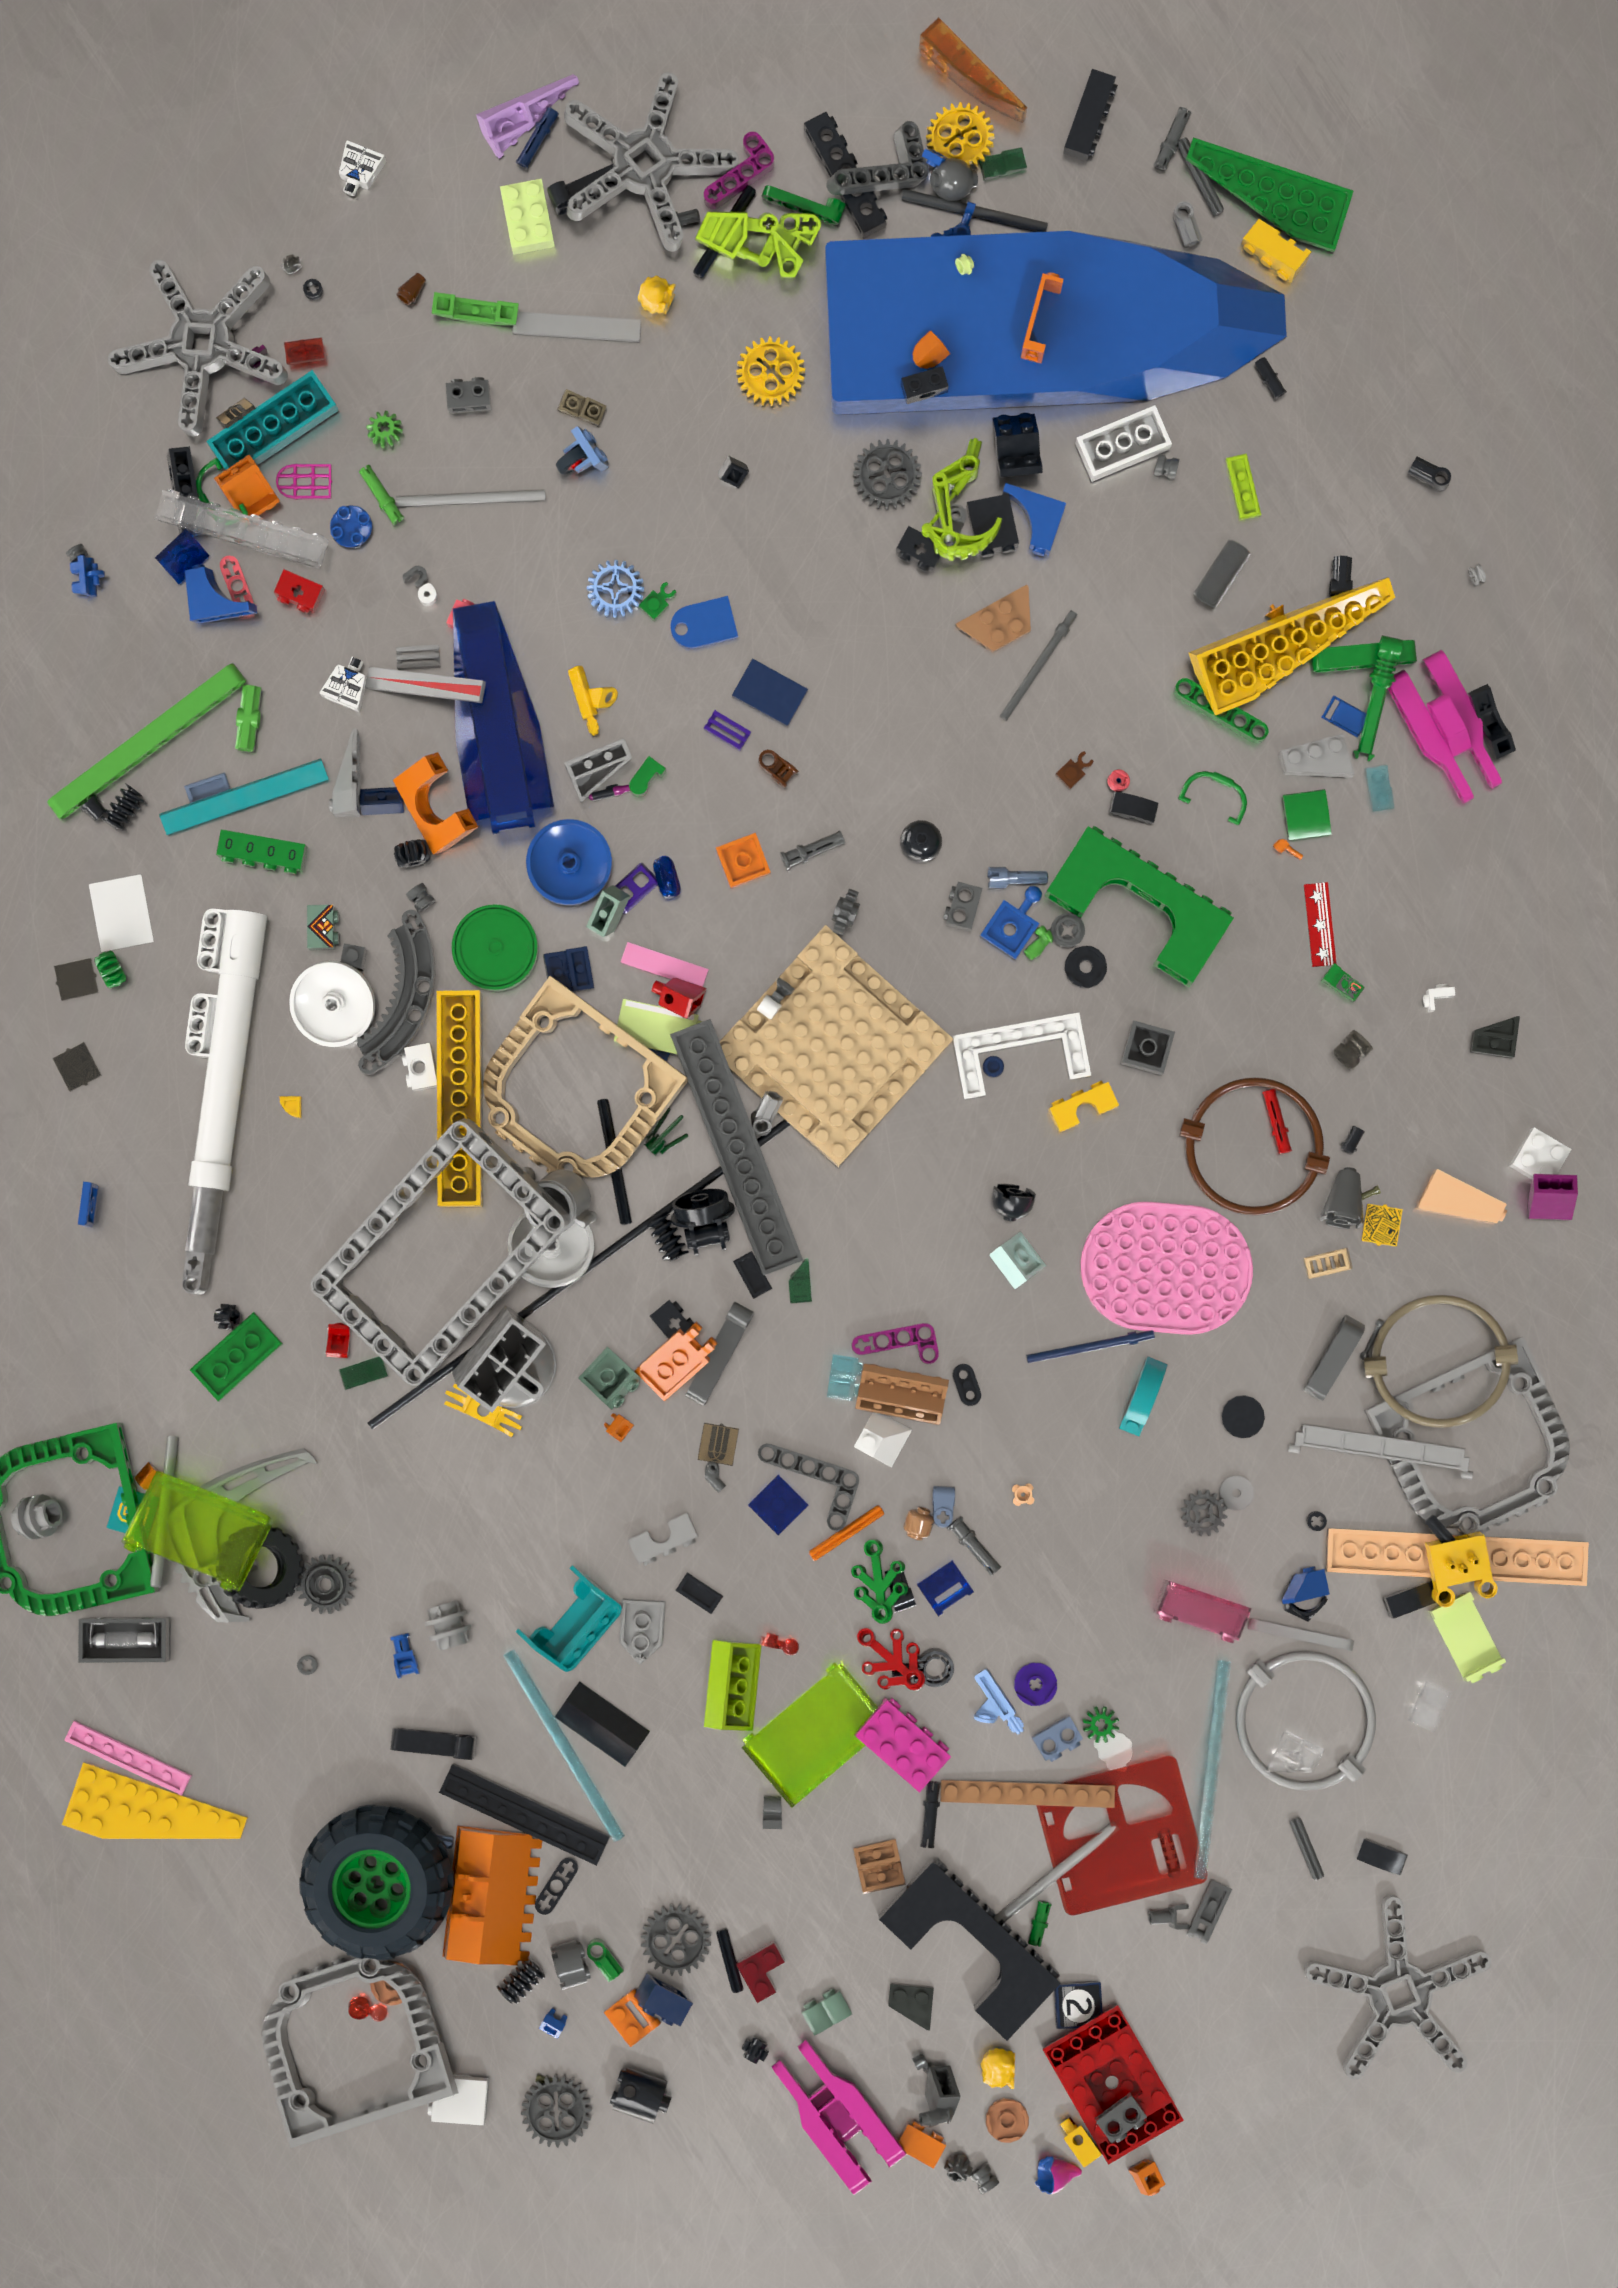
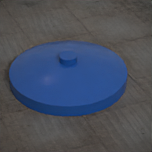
M564 819L548 824L535 835L527 851L526 868L532 885L544 898L556 904L578 905L593 899L606 886L612 870V856L607 841L596 828L583 821Z

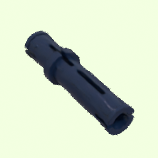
M547 107L539 123L536 122L534 132L516 160V163L521 167L528 168L544 138L550 134V128L559 115L556 110Z

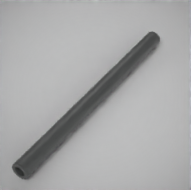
M904 189L902 194L903 200L964 214L967 203L947 201L941 197ZM975 206L972 215L1038 232H1046L1048 226L1047 222Z

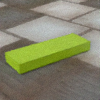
M1247 453L1226 458L1240 521L1260 517L1261 511Z

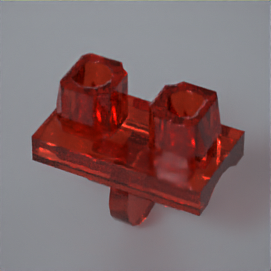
M322 337L284 342L287 365L325 360Z

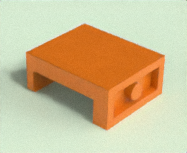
M250 455L214 478L238 515L242 513L239 505L244 504L248 511V515L242 519L244 524L254 521L260 514L272 509L280 501Z

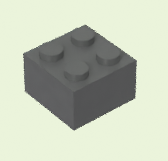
M1133 1020L1121 1064L1163 1075L1175 1032Z

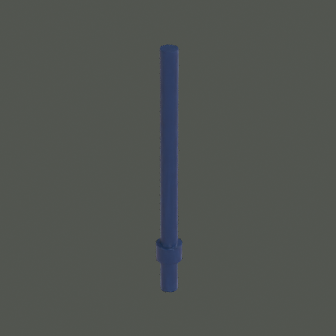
M1153 1330L1140 1333L1134 1331L1127 1333L1125 1336L1028 1354L1026 1356L1028 1363L1124 1344L1135 1345L1139 1341L1154 1339L1155 1335Z

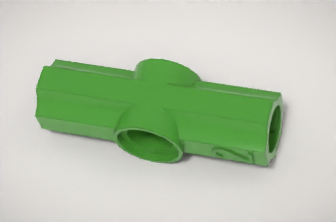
M243 685L241 704L236 716V726L238 727L235 744L236 750L254 751L256 731L259 729L261 711L259 710L261 687Z

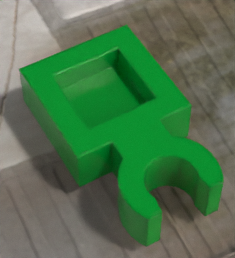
M667 582L661 585L658 594L653 590L639 604V607L654 621L669 607L666 600L674 598L677 593L675 589L670 594L665 593V588L668 587Z

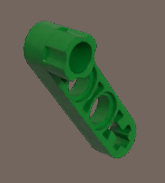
M769 185L764 187L761 195L762 198L769 202L799 213L814 214L821 221L832 225L839 224L846 206L845 203L836 198H828L826 205H822Z

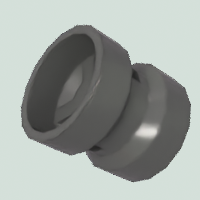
M1159 454L1154 475H1166L1169 479L1175 480L1180 459L1174 457L1167 459L1165 455Z
M424 883L418 884L406 893L408 899L414 902L417 912L425 910L435 902L433 896L427 893Z
M988 2163L978 2167L970 2175L971 2179L979 2184L978 2190L981 2194L990 2191L999 2184L997 2177L991 2175V2168Z

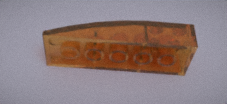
M939 17L920 34L919 51L921 55L927 60L930 59L935 64V69L941 75L945 74L966 93L995 111L1021 123L1026 120L1027 106Z

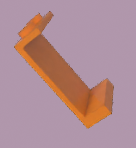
M1051 272L1042 274L1022 348V359L1042 363L1046 345L1030 341L1043 290L1057 294L1061 293L1064 279L1060 278L1058 274Z

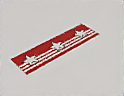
M1328 882L1304 884L1312 967L1329 966L1334 963L1337 965Z

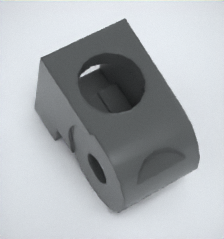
M764 1796L763 1829H782L781 1797Z

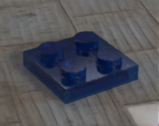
M185 529L155 559L180 584L185 579V570L192 569L194 565L202 564L210 555L192 534Z
M779 1474L748 1504L777 1535L809 1506Z

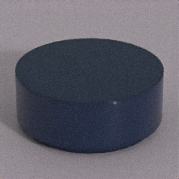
M990 1056L983 1063V1072L988 1077L996 1078L1004 1070V1063L997 1056Z

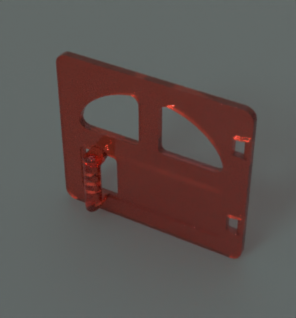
M1168 1755L1060 1783L1115 1785V1808H1107L1111 1827L1116 1826L1115 1830L1088 1856L1057 1880L1064 1910L1067 1914L1074 1916L1202 1884L1206 1881L1208 1872L1179 1765L1175 1757ZM1122 1784H1132L1152 1789L1169 1801L1173 1811L1169 1815L1128 1824L1118 1788ZM1036 1805L1053 1869L1100 1834L1098 1832L1075 1839H1067L1064 1836V1826L1074 1807ZM1052 1812L1055 1824L1048 1826L1045 1813ZM1173 1834H1178L1187 1865L1185 1869L1180 1867L1172 1837ZM1153 1839H1160L1168 1873L1161 1874L1159 1872L1152 1846ZM1069 1877L1072 1890L1065 1892L1062 1878Z

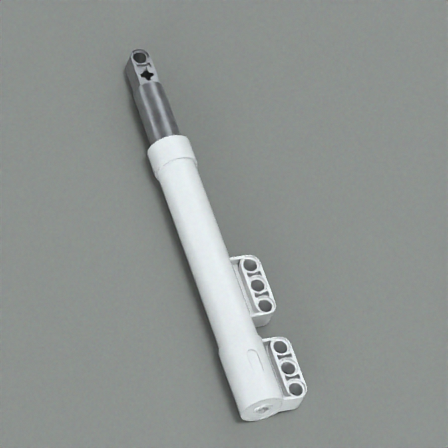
M209 909L204 913L197 964L205 971L220 975L217 995L200 993L192 998L187 1026L186 1051L200 1058H208L194 1161H191L188 1186L194 1187L182 1280L184 1291L195 1295L204 1294L208 1288L212 1255L215 1253L223 1191H229L232 1166L230 1165L255 986L256 980H259L267 923L266 915L249 911ZM218 915V922L213 924V918ZM213 936H215L216 941L211 946L210 940ZM212 957L213 962L211 966L208 967L207 961L209 958ZM206 999L207 1005L202 1009L201 1003ZM203 1020L204 1026L199 1030L198 1025ZM198 1042H200L201 1047L199 1051L196 1052L195 1046ZM194 1280H197L198 1286L194 1290L192 1284Z

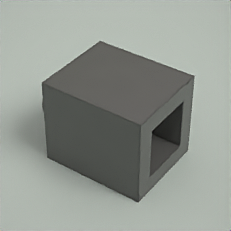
M344 943L340 962L346 963L357 970L364 971L367 949Z

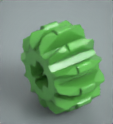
M388 411L384 412V416L376 412L377 419L369 418L372 424L366 426L367 430L370 431L367 435L369 438H374L373 444L376 445L380 442L382 448L386 446V442L393 446L392 440L399 441L400 437L397 434L403 433V429L399 427L402 425L401 420H396L397 416L394 413L389 417ZM388 426V432L385 430L383 432L381 431V427L386 428Z

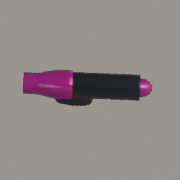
M629 784L609 785L604 790L592 792L588 798L595 801L621 795L630 791Z

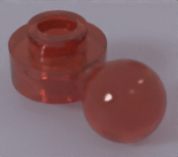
M766 1633V1636H761L759 1645L781 1649L788 1656H793L799 1651V1644L795 1639L790 1638L782 1641L778 1640L779 1635Z
M355 1997L348 2004L349 2015L357 2020L364 2019L370 2015L374 2021L382 2022L388 2014L385 2006L377 2004L371 2007L369 2000L364 1997Z

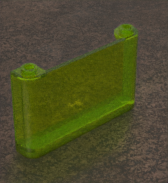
M156 1471L121 1542L124 1544L123 1547L135 1553L136 1550L141 1551L144 1549L216 1578L220 1582L219 1586L231 1592L232 1589L240 1591L274 1521L270 1516L261 1511L163 1472Z
M834 1662L825 1670L828 1673L756 1735L750 1733L742 1740L744 1745L741 1748L791 1808L866 1746L854 1734L876 1711L878 1706L842 1663L837 1665Z

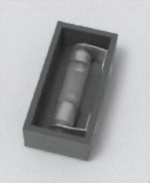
M169 1617L79 1619L78 1663L169 1661Z

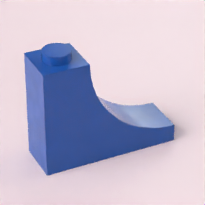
M1005 483L1002 495L1009 494L1010 499L1024 511L1031 529L1029 549H1032V552L1039 556L1049 555L1066 503Z
M194 565L192 569L185 570L190 621L201 624L257 614V605L250 602H234L227 598L219 589L213 570L206 568L205 565Z

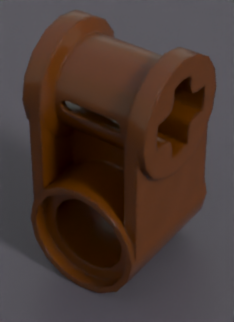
M764 750L759 755L758 764L760 768L783 788H786V783L790 778L799 772L792 764L772 750ZM770 755L773 757L774 763L769 766L765 765L762 762V758Z

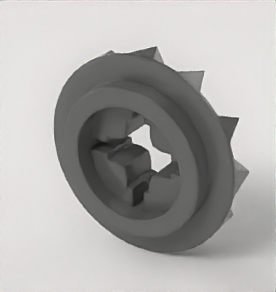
M1071 913L1059 915L1051 925L1054 942L1061 947L1071 948L1078 945L1085 935L1083 921ZM1063 925H1066V927L1075 925L1071 931L1073 937L1068 934L1061 937L1064 931Z

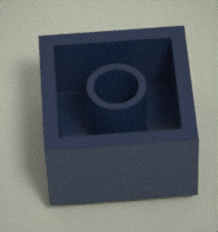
M646 1973L634 1995L639 2002L638 2005L643 2008L645 2013L653 2017L657 2014L664 2023L673 2026V2024L681 2026L693 2005V2002L683 1991Z

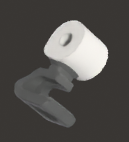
M419 565L414 566L403 574L404 583L416 574H419L420 577L414 584L417 588L419 587L418 598L420 602L425 606L435 604L437 593L430 583H425L428 579L425 568Z
M780 977L776 981V991H774L772 996L767 994L757 1008L760 1013L770 1020L782 1007L781 1001L784 997L795 991L794 987Z

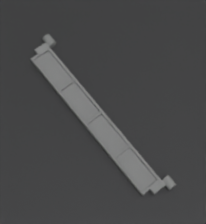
M1303 1424L1302 1432L1297 1431L1295 1444L1289 1445V1452L1300 1454L1301 1446L1458 1469L1462 1470V1479H1473V1471H1468L1470 1457H1465L1466 1448Z

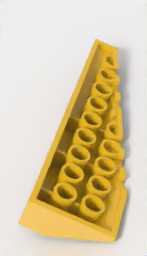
M1387 577L1318 601L1188 652L1194 672L1214 715L1255 700L1266 689L1273 687L1277 681L1291 674L1295 668L1309 661L1331 645V642L1346 634V631L1364 621V618L1371 613H1375L1393 600L1395 594L1390 578Z

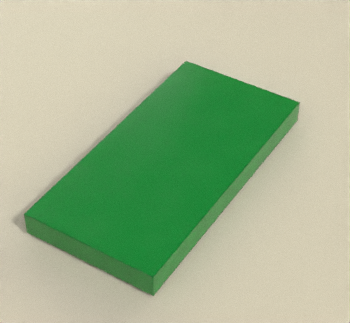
M253 1312L198 1361L190 1371L219 1402L283 1343L260 1317Z

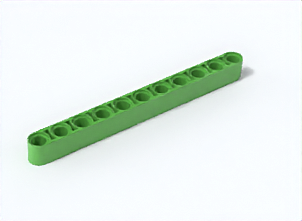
M234 663L227 665L53 795L47 801V804L59 820L68 817L84 805L92 796L100 793L245 684V677Z

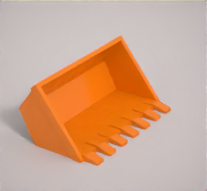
M457 1826L452 1867L454 1887L451 1904L447 1912L442 1957H445L446 1960L479 1965H518V1961L529 1960L530 1952L521 1951L520 1942H531L532 1933L522 1932V1924H532L534 1920V1914L524 1913V1906L535 1905L536 1895L526 1894L527 1886L538 1885V1876H528L529 1867L540 1866V1858L530 1857L531 1849L542 1848V1840L532 1838L531 1835L526 1833Z

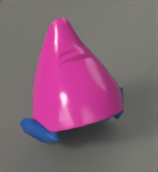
M1046 2157L1041 2159L1038 2164V2180L1035 2184L1041 2192L1055 2194L1060 2192L1073 2178L1080 2176L1082 2170L1065 2160Z

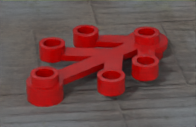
M863 1628L858 1632V1642L864 1647L870 1646L887 1661L882 1663L865 1662L862 1665L864 1674L871 1676L875 1672L897 1670L903 1675L892 1678L885 1675L880 1676L877 1681L880 1688L887 1690L891 1686L905 1685L908 1689L916 1691L924 1686L925 1676L922 1671L918 1670L920 1647L913 1642L907 1645L906 1652L909 1654L908 1669L903 1664L902 1641L904 1640V1633L900 1629H894L890 1633V1637L893 1640V1655L875 1640L876 1636L872 1630ZM900 1632L901 1637L894 1639V1634ZM866 1635L871 1636V1639L868 1642L864 1641V1637ZM912 1646L917 1648L915 1653H910ZM868 1665H872L870 1672L865 1670ZM917 1676L918 1682L913 1684L911 1679ZM883 1679L888 1680L886 1686L881 1685Z

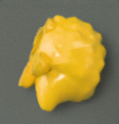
M657 275L647 277L640 285L637 297L638 302L641 303L644 310H648L651 314H667L675 297L674 290L676 285L669 284L666 279L660 278Z
M1003 2048L989 2050L984 2054L981 2062L983 2082L991 2088H1002L1008 2085L1010 2089H1014L1015 2053L1006 2051Z

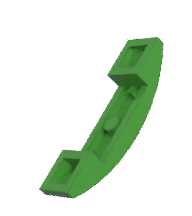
M434 292L431 313L445 318L473 323L516 325L519 303L497 301L496 303L459 298L453 294Z

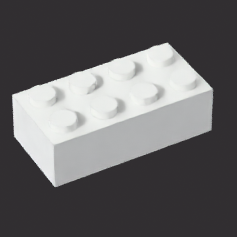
M1156 405L1079 436L1075 442L1091 482L1170 450L1172 445Z

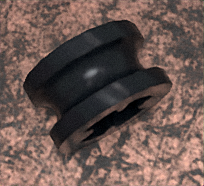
M309 279L304 283L303 291L308 299L317 300L322 296L323 288L318 280ZM311 285L319 287L314 294L311 291L307 292V290H310L309 286Z
M1313 1511L1307 1516L1306 1521L1309 1528L1314 1531H1321L1325 1528L1327 1519L1323 1513ZM1313 1516L1317 1518L1319 1516L1322 1517V1520H1320L1322 1524L1320 1526H1312L1311 1522L1313 1521L1311 1519Z

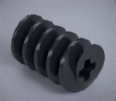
M126 783L125 785L128 790L120 789L123 797L115 796L118 804L110 803L113 811L105 810L108 818L100 817L116 830L125 831L122 823L130 824L127 816H136L132 809H141L137 802H146L139 792Z
M668 1214L651 1222L647 1228L655 1229L651 1236L659 1237L655 1241L656 1245L662 1244L658 1251L659 1253L666 1252L662 1259L670 1260L669 1262L688 1254L689 1251L681 1250L685 1243L677 1242L682 1236L674 1235L678 1228L670 1227L672 1222L671 1219H666L670 1215Z
M528 1957L529 1963L522 1961L523 1969L515 1968L517 1975L509 1974L510 1982L503 1979L504 1988L499 1985L496 1986L502 1996L511 2004H513L512 2002L520 2003L519 1996L526 1997L524 1989L532 1991L531 1983L534 1985L539 1984L537 1977L545 1978L543 1970L530 1957Z

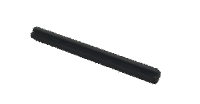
M600 1099L597 1101L605 1147L607 1149L616 1136L609 1100ZM619 1168L611 1173L620 1224L628 1225L632 1223L622 1168Z

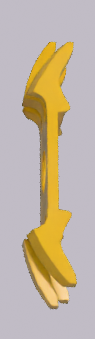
M454 1383L453 1387H454L455 1389H457V1390H459V1391L465 1393L464 1391H462L460 1388L457 1387V1384ZM448 1390L445 1392L448 1396L461 1402L463 1406L449 1401H445L444 1405L466 1413L510 1437L514 1433L501 1426L500 1422L518 1430L522 1428V1426L504 1416V1414H508L521 1420L522 1416L513 1411L497 1406L493 1413L489 1412L487 1416L483 1417L477 1412V1408L481 1404L469 1395L466 1398Z

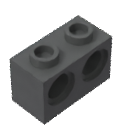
M958 882L956 887L952 886L949 898L953 899L951 907H946L943 918L947 920V926L971 932L983 888ZM961 891H968L971 894V899L963 901L960 899L959 893ZM957 911H962L966 918L958 922L954 919L953 914Z
M1128 2093L1098 2115L1095 2121L1111 2143L1114 2141L1118 2143L1127 2137L1126 2132L1134 2128L1136 2130L1145 2123L1144 2119L1147 2116L1131 2093ZM1128 2108H1135L1137 2110L1134 2118H1127L1125 2116ZM1117 2121L1119 2128L1116 2131H1109L1107 2129L1109 2122Z

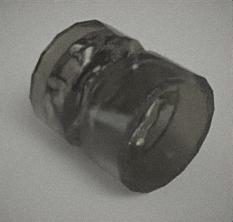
M1352 1030L1345 1038L1346 1043H1340L1332 1051L1334 1056L1351 1071L1359 1064V1057L1365 1058L1373 1050L1371 1044L1355 1030Z

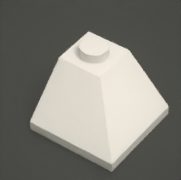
M872 1412L854 1447L892 1468L912 1429L884 1414Z

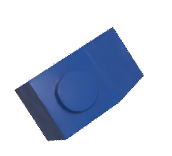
M1315 1566L1303 1568V1573L1295 1574L1282 1599V1603H1296L1330 1595L1325 1569L1316 1570Z

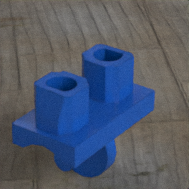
M85 555L77 556L78 560L70 562V571L74 575L79 574L80 581L72 582V592L90 597L97 596L96 586L100 585L99 578L105 577V571L98 570V564L94 563V558H88Z

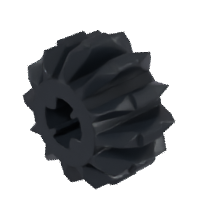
M417 839L396 845L394 847L395 861L399 867L404 868L419 866L430 860V849L426 840Z

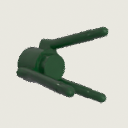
M670 1108L666 1110L644 1143L655 1156L659 1152L663 1155L668 1149L688 1137L686 1133L664 1146L666 1143L664 1138L683 1119V1115H680L659 1135L657 1131L669 1114Z

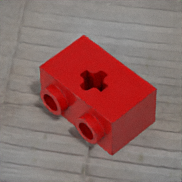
M283 569L274 594L278 597L277 600L283 604L289 605V603H293L302 612L308 613L311 611L315 613L325 589L323 585ZM301 589L303 595L298 594V596L296 597L294 591H299Z

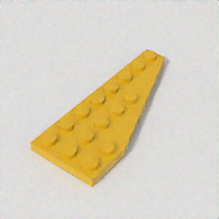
M83 1762L62 1825L102 1839H240L248 1817Z

